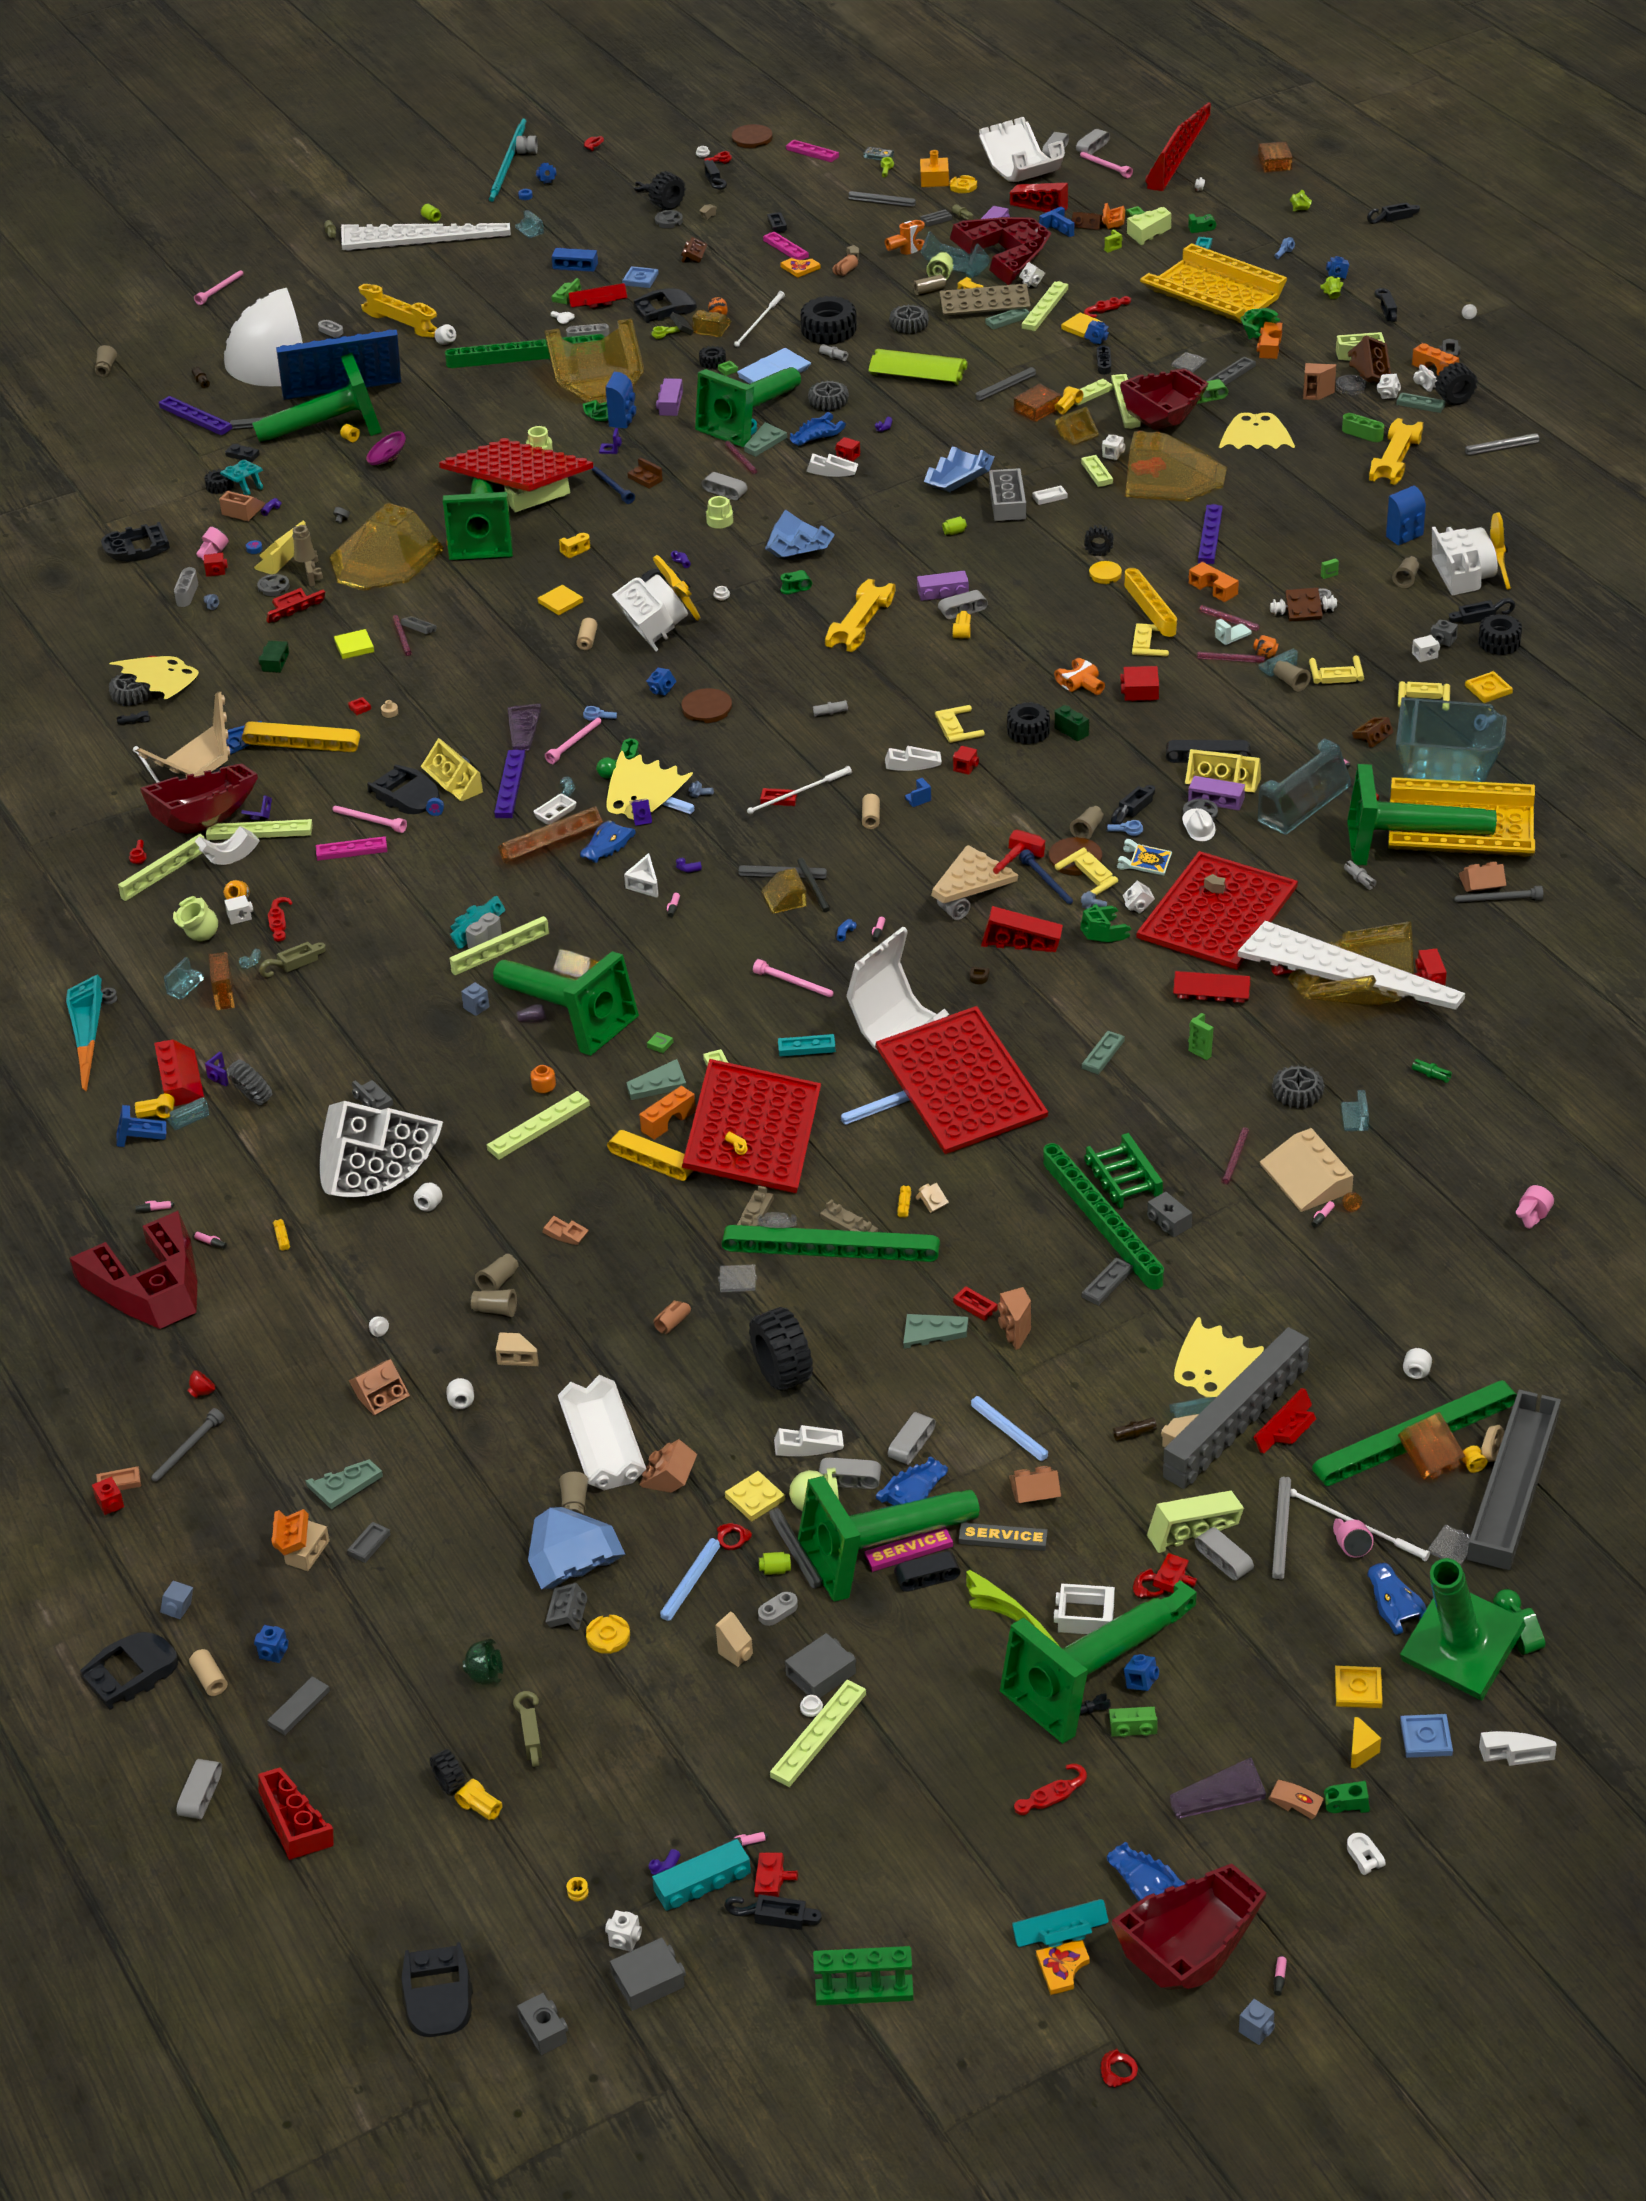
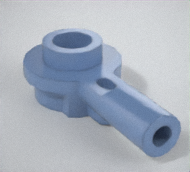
M1288 237L1283 240L1280 250L1274 255L1276 259H1279L1285 252L1293 250L1295 247L1293 238Z
M588 706L583 712V717L589 721H593L596 718L617 719V713L604 712V710H600L595 706Z
M1131 820L1121 825L1108 824V831H1121L1131 836H1137L1143 832V826L1140 821Z

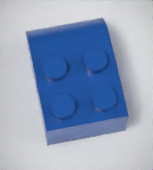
M613 372L605 387L609 427L627 429L629 423L632 422L633 415L636 414V406H634L635 393H633L631 380L625 374Z
M1411 486L1389 496L1386 537L1398 546L1422 536L1424 533L1426 504L1423 494L1416 486Z

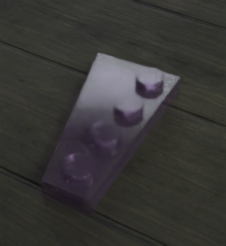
M541 703L508 707L513 750H530L542 709Z
M1251 1757L1170 1795V1803L1176 1819L1266 1799L1265 1789Z

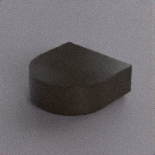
M971 967L970 981L972 983L984 984L988 981L989 968Z

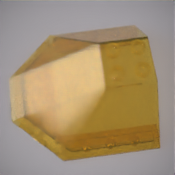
M618 320V328L603 339L572 344L562 339L559 329L545 330L556 384L585 402L597 400L599 404L607 402L605 387L613 372L625 374L631 380L632 386H634L645 370L633 320Z
M1134 431L1130 446L1125 497L1191 501L1194 496L1208 494L1213 488H1222L1227 467L1201 449L1166 433Z
M386 503L330 555V561L332 562L338 583L365 591L371 590L370 587L380 585L381 588L391 586L393 582H409L444 547L413 510L393 505L392 503Z
M1410 921L1345 932L1341 935L1342 939L1337 942H1328V944L1414 975L1412 924ZM1297 969L1288 977V981L1304 999L1361 1005L1394 1003L1402 999V996H1398L1397 992L1389 990L1383 992L1379 988L1373 987L1376 983L1374 975L1336 981L1318 975L1307 974L1305 970Z

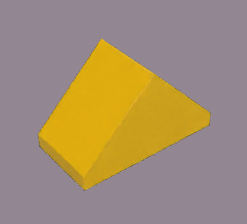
M1358 1717L1354 1718L1351 1768L1354 1769L1379 1754L1381 1738Z

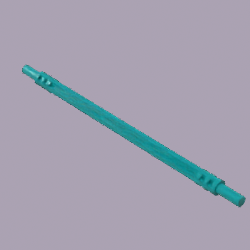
M524 118L516 128L491 188L489 197L491 202L498 195L515 154L516 138L524 133L527 122Z

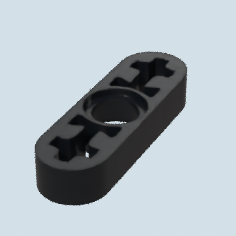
M1105 345L1097 347L1098 373L1100 374L1111 373L1110 347Z

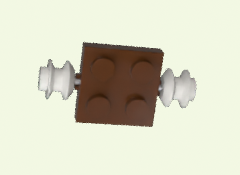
M1318 588L1285 590L1286 603L1283 599H1280V602H1276L1273 599V603H1270V612L1274 616H1276L1277 612L1283 615L1285 610H1287L1289 622L1322 619V609L1326 612L1327 609L1331 608L1333 612L1334 608H1337V599L1333 595L1329 599L1324 596L1322 601L1320 600Z

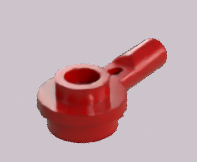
M723 151L714 157L705 158L704 161L713 160V162L719 161L725 164L732 157L728 151Z
M138 840L136 848L130 852V862L141 864L146 860L147 856L143 851V840Z

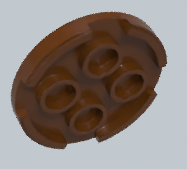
M757 124L744 125L732 132V141L737 143V146L743 148H756L758 145H767L773 138L770 128Z
M712 688L693 691L682 700V712L686 718L692 721L695 719L705 723L717 722L727 717L732 708L731 697L724 691Z
M1065 838L1052 845L1049 850V862L1055 867V864L1084 847L1087 852H1090L1102 863V850L1098 844L1086 838ZM1075 862L1057 870L1067 875H1082L1083 873L1075 865Z

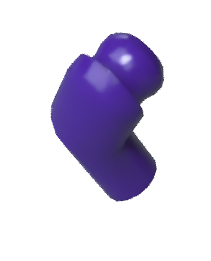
M273 498L264 505L261 514L267 516L273 507L279 509L282 504L281 501Z
M676 550L672 551L671 558L674 562L682 563L684 568L690 567L691 563L685 553Z

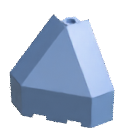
M952 446L947 459L940 457L936 469L929 467L924 482L931 487L951 492L989 472L995 456H991L983 450H980L979 455H973Z
M784 510L773 527L765 549L778 558L827 548L835 534L822 525L817 529Z
M564 1507L549 1508L534 1519L528 1562L541 1589L555 1588L568 1578L582 1577L595 1567L611 1565L625 1555L613 1527L604 1522Z

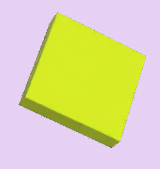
M366 629L334 636L342 659L374 652V646Z

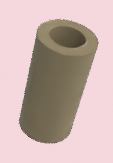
M939 274L913 281L914 293L920 295L944 289L946 278Z

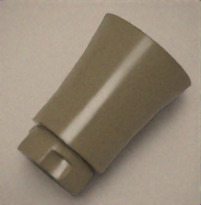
M103 345L97 349L95 373L97 375L106 377L110 373L112 365L117 358V352L114 348Z
M305 525L295 526L292 529L294 559L298 562L311 561L316 557V553L311 542L310 532Z
M1413 556L1405 558L1401 565L1393 572L1392 579L1398 587L1409 588L1414 584L1415 576L1419 569L1417 558Z
M1280 660L1273 669V673L1279 679L1290 685L1297 692L1304 690L1310 682L1311 676L1308 670L1294 666L1289 662Z
M1098 806L1089 807L1082 815L1073 820L1070 824L1072 835L1074 837L1090 839L1104 816L1101 808Z
M510 1254L499 1257L488 1267L475 1274V1281L481 1290H499L519 1267L518 1262Z
M514 1289L481 1290L472 1293L471 1308L474 1311L501 1314L509 1317L514 1316L517 1307V1295Z
M567 1472L559 1478L562 1507L584 1515L588 1477L580 1472Z

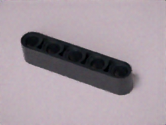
M1171 740L1166 744V759L1172 763H1188L1190 749L1251 757V745L1246 740Z

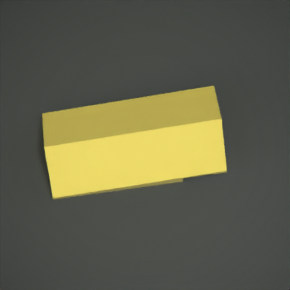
M303 520L301 523H299L298 525H296V526H299V525H305V526H306L304 520ZM291 529L277 539L259 555L263 560L254 567L256 570L268 574H276L294 556L293 530Z
M438 738L421 767L445 790L451 792L460 801L483 793L480 772L443 740Z
M1190 749L1185 784L1190 785L1193 777L1199 776L1245 784V792L1255 793L1261 780L1260 758Z

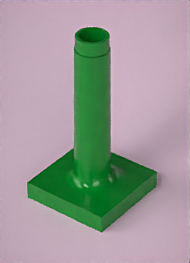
M349 353L341 356L349 378L348 386L253 422L252 424L259 442L283 436L353 410H359L362 413L371 436L381 433V427L353 354Z
M789 367L750 384L707 369L698 372L695 430L744 447L751 439L753 408L798 387L801 383L799 371L794 367Z
M474 477L470 494L443 496L449 560L513 556L507 492L494 493V482Z
M1357 764L1347 817L1351 857L1354 864L1367 865L1374 830L1494 835L1497 822L1496 810L1377 801L1372 765Z
M610 952L577 980L508 960L499 961L494 968L493 978L497 984L568 1008L579 1051L590 1056L639 1016L624 956L620 953Z
M820 1476L808 1479L798 1540L820 1575L822 1584L833 1602L850 1597L858 1549L977 1519L980 1511L979 1502L975 1493L969 1489L849 1516L826 1478Z
M1450 1558L1440 1559L1432 1565L1430 1570V1582L1434 1598L1400 1653L1403 1662L1483 1701L1526 1627L1525 1620L1470 1593L1460 1564Z
M1153 1598L1063 1649L1028 1620L1022 1618L1010 1627L1000 1692L1063 1744L1076 1736L1087 1675L1170 1625V1610L1161 1599Z

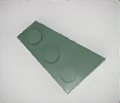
M765 422L744 446V452L756 457L786 439L787 432Z
M677 1059L626 1082L631 1100L672 1092L681 1085L686 1088V1081Z
M907 1314L903 1343L904 1349L911 1348V1345L921 1343L922 1346L928 1345L929 1341L939 1339L944 1342L965 1338L968 1331V1317Z
M369 1459L345 1467L342 1472L336 1474L330 1472L324 1474V1478L315 1481L311 1478L305 1481L307 1487L330 1509H333L383 1477L382 1470Z

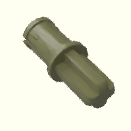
M957 204L952 207V212L957 214L959 218L973 220V214L965 207H960Z
M327 220L324 223L325 232L330 238H335L336 227L331 220Z

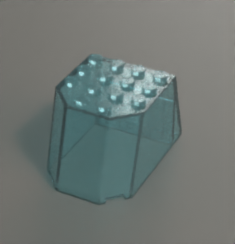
M1402 697L1396 749L1405 778L1485 782L1505 744L1507 717L1504 714L1500 715L1491 704Z

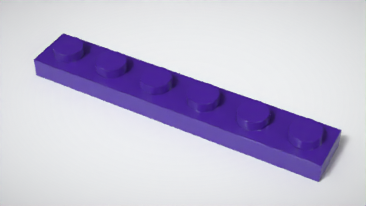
M171 396L159 402L160 408L219 435L226 434V432L232 429L231 423Z
M1216 504L1206 506L1198 563L1214 564L1223 506Z
M508 750L495 808V818H513L526 756L525 750Z

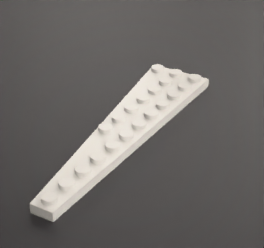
M466 223L464 226H457V224H451V226H443V224H394L392 227L386 224H381L379 227H373L372 224H367V227H359V224L341 225L342 250L347 251L372 247L407 246L409 244L436 243L439 241L450 242L452 240L463 241L465 239L492 238L494 236L506 237L511 235L510 223H479L476 226L470 223Z
M1265 921L1238 950V957L1258 962L1261 960L1270 961L1271 965L1274 966L1282 964L1288 966V969L1291 970L1303 969L1307 974L1318 975L1323 978L1365 988L1373 986L1379 988L1381 992L1386 993L1389 990L1397 992V995L1402 997L1410 995L1414 996L1415 1000L1455 1010L1465 999V993L1268 921Z

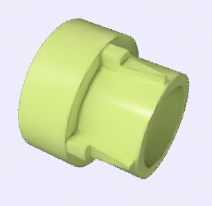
M947 252L938 253L934 256L926 268L928 276L941 274L947 280L954 266L952 257Z
M535 426L528 430L526 444H530L531 447H542L544 450H553L552 440L548 437L547 428Z
M715 496L709 499L706 520L710 527L726 528L733 523L730 499L723 496Z

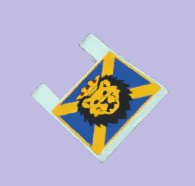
M1131 839L1125 840L1124 851L1135 852L1131 861L1124 856H1120L1118 862L1122 863H1118V869L1130 868L1162 876L1165 875L1172 851L1140 845Z

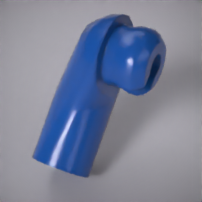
M852 919L844 921L837 929V940L840 942L844 941L847 930L854 931L857 926L856 922H853Z

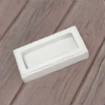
M1062 486L1033 492L1032 497L1038 505L1066 499L1067 492Z

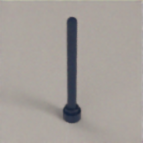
M593 466L592 471L617 491L626 504H631L635 500L633 492L624 490L599 468Z
M1023 850L1019 854L1018 858L1024 865H1030L1067 904L1071 905L1073 903V899L1035 861L1034 854L1030 850Z

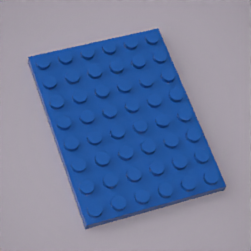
M397 330L372 332L363 335L357 334L349 337L343 336L336 339L329 338L322 341L276 347L283 400L331 393L348 386L349 378L341 356L352 353L365 387L401 382Z

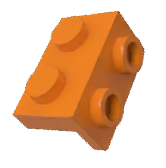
M1105 203L1102 216L1103 224H1106L1108 229L1124 225V206L1110 210L1108 203Z
M304 1509L289 1516H285L280 1510L275 1511L271 1541L274 1548L278 1549L284 1556L306 1547L309 1514Z

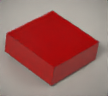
M363 697L348 703L349 708L356 715L371 710V705Z

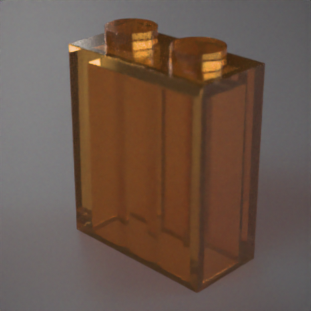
M1286 142L1259 144L1258 157L1264 172L1292 170L1293 157Z
M1038 384L1014 397V411L1037 422L1056 411L1054 405L1061 399V394Z
M227 952L209 954L210 977L216 1010L235 1008L233 979Z
M1440 1412L1405 1428L1398 1434L1423 1480L1429 1477L1435 1479L1444 1474L1443 1470L1447 1468L1450 1471L1456 1469L1461 1465L1460 1461L1466 1457Z

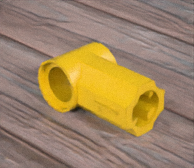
M1070 386L1066 387L1063 397L1054 405L1055 410L1059 414L1064 415L1074 403L1082 401L1083 391Z
M961 611L957 614L956 623L953 624V638L970 639L971 615L967 611Z
M161 1094L158 1099L135 1102L137 1118L142 1119L154 1116L169 1118L173 1113L174 1098L170 1094Z
M475 1779L469 1780L455 1794V1799L461 1807L466 1810L472 1808L488 1820H494L502 1809V1802L485 1792L484 1787Z

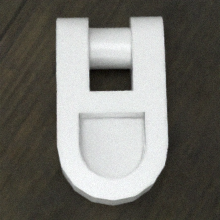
M1354 1833L1349 1836L1347 1850L1363 1875L1370 1873L1371 1869L1375 1867L1379 1869L1386 1865L1384 1857L1367 1835ZM1370 1855L1372 1859L1367 1860L1365 1856Z

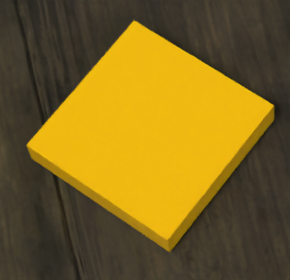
M1078 313L1061 324V329L1085 338L1084 335L1089 323L1092 320L1096 322L1100 320L1083 313Z
M561 585L538 597V603L557 615H561L583 603V597Z
M1494 671L1465 681V686L1483 703L1513 693V688Z
M1335 1666L1336 1707L1382 1708L1381 1667Z

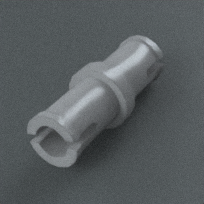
M824 344L820 346L819 352L828 355L832 359L838 358L846 361L848 358L847 351L839 350L835 346L829 347Z
M846 700L813 706L815 717L848 711Z
M1351 860L1348 861L1350 866L1344 865V870L1350 873L1355 881L1361 882L1369 890L1373 889L1370 884L1375 887L1376 880L1370 877L1365 869L1359 868Z

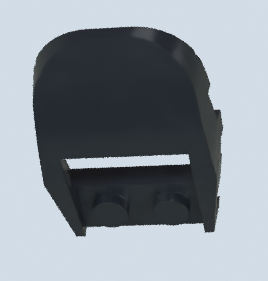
M675 288L651 291L634 300V308L646 323L656 319L663 321L665 317H670L672 312L686 315L697 308L696 301L691 295ZM665 297L671 304L656 310L652 306L651 301L655 299L660 301Z
M160 522L152 526L143 524L140 525L141 528L136 529L127 527L125 528L126 531L121 533L119 531L111 532L101 540L104 552L118 561L148 559L170 549ZM149 537L152 544L150 548L145 550L134 548L132 541Z
M396 764L394 769L373 783H367L369 793L374 792L379 801L383 800L386 802V806L390 808L397 807L400 812L405 814L423 813L426 811L429 799H440L437 786L427 776L416 769ZM406 780H411L410 782L396 790L394 793L391 791L403 782H405Z
M140 1632L105 1647L80 1670L84 1682L111 1710L114 1708L113 1704L121 1699L128 1702L135 1698V1694L143 1690L148 1692L155 1688L154 1683L160 1679L165 1680L177 1668L179 1660L175 1649L164 1638L154 1633ZM124 1651L142 1673L121 1686L104 1665L105 1661L113 1655L116 1657Z
M458 1942L457 1946L409 1953V1950H405L402 1971V2000L407 2022L411 2030L423 2037H436L453 2034L463 2029L468 2024L472 2013L471 1996L473 1994V1986L461 1943ZM459 1971L460 1982L412 1989L411 1978Z

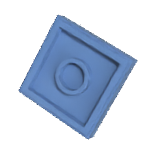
M631 266L622 283L625 286L650 288L659 274L658 269Z
M1447 1714L1400 1716L1406 1758L1453 1755Z

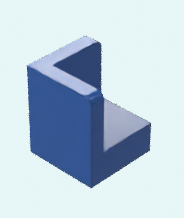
M923 778L917 779V790L905 795V799L912 807L931 801V786Z

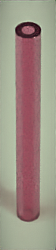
M727 440L725 445L752 474H756L757 469L731 441Z
M1201 605L1199 611L1238 625L1243 624L1247 628L1256 631L1260 628L1259 624Z
M394 615L393 621L405 655L410 656L412 652L398 615Z
M1213 652L1197 653V658L1261 663H1264L1265 656Z
M1246 1127L1242 1128L1222 1179L1223 1184L1230 1183L1249 1133V1129Z

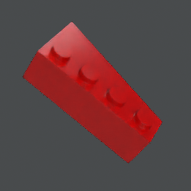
M1068 183L1016 185L1010 191V205L1046 213L1059 207L1065 208L1066 211L1068 209Z
M992 906L984 930L981 947L996 945V948L1010 946L1019 950L1031 948L1032 951L1056 952L1063 925Z
M281 1768L258 1774L259 1794L289 1860L334 1846L333 1827L322 1819L321 1813L309 1804L308 1798L305 1795H301L297 1790V1786Z

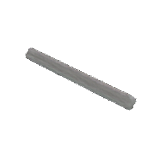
M1281 1477L1279 1480L1272 1577L1279 1580L1284 1578L1291 1490L1290 1477Z

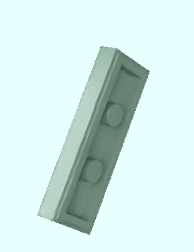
M1013 309L986 318L985 324L994 330L1023 320L1030 312L1027 309Z
M1401 393L1396 405L1441 413L1446 401Z
M1107 1031L1082 1063V1069L1099 1075L1124 1043L1125 1036Z

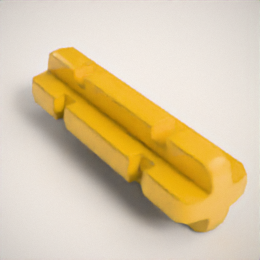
M903 1185L900 1188L897 1210L900 1218H906L909 1213L910 1186Z
M282 1219L275 1220L273 1225L279 1249L281 1251L288 1250L290 1244L284 1221Z

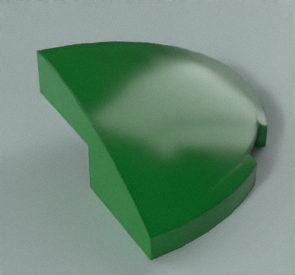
M597 400L583 403L584 412L588 417L596 421L608 420L607 402L599 404Z

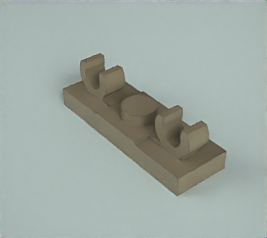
M315 551L316 557L313 560L304 562L310 586H315L314 579H323L321 568L315 567V562H318L317 551Z
M758 1186V1191H754L737 1225H761L760 1223L763 1221L774 1199L773 1194L767 1193L766 1187Z
M832 1199L826 1203V1209L820 1213L821 1219L843 1231L878 1232V1228L873 1226L870 1221H864L863 1217L845 1210L840 1204L833 1203Z

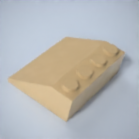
M1312 1128L1294 1134L1260 1161L1262 1168L1300 1212L1352 1193L1353 1174Z

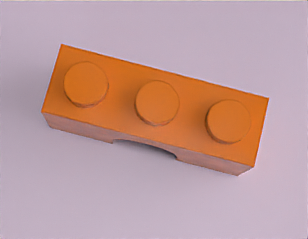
M1265 322L1264 328L1261 327V336H1259V343L1257 344V352H1260L1259 358H1278L1283 323Z
M1422 343L1413 349L1412 365L1418 368L1420 365H1424L1428 368L1434 363L1438 376L1445 366L1448 367L1449 364H1454L1455 362L1459 363L1458 357L1433 348L1428 344Z
M1204 562L1189 569V584L1201 590L1204 587L1213 586V596L1223 602L1238 595L1239 580Z
M681 1085L639 1114L641 1131L655 1140L668 1131V1121L672 1115L680 1120H684L696 1112L695 1094Z

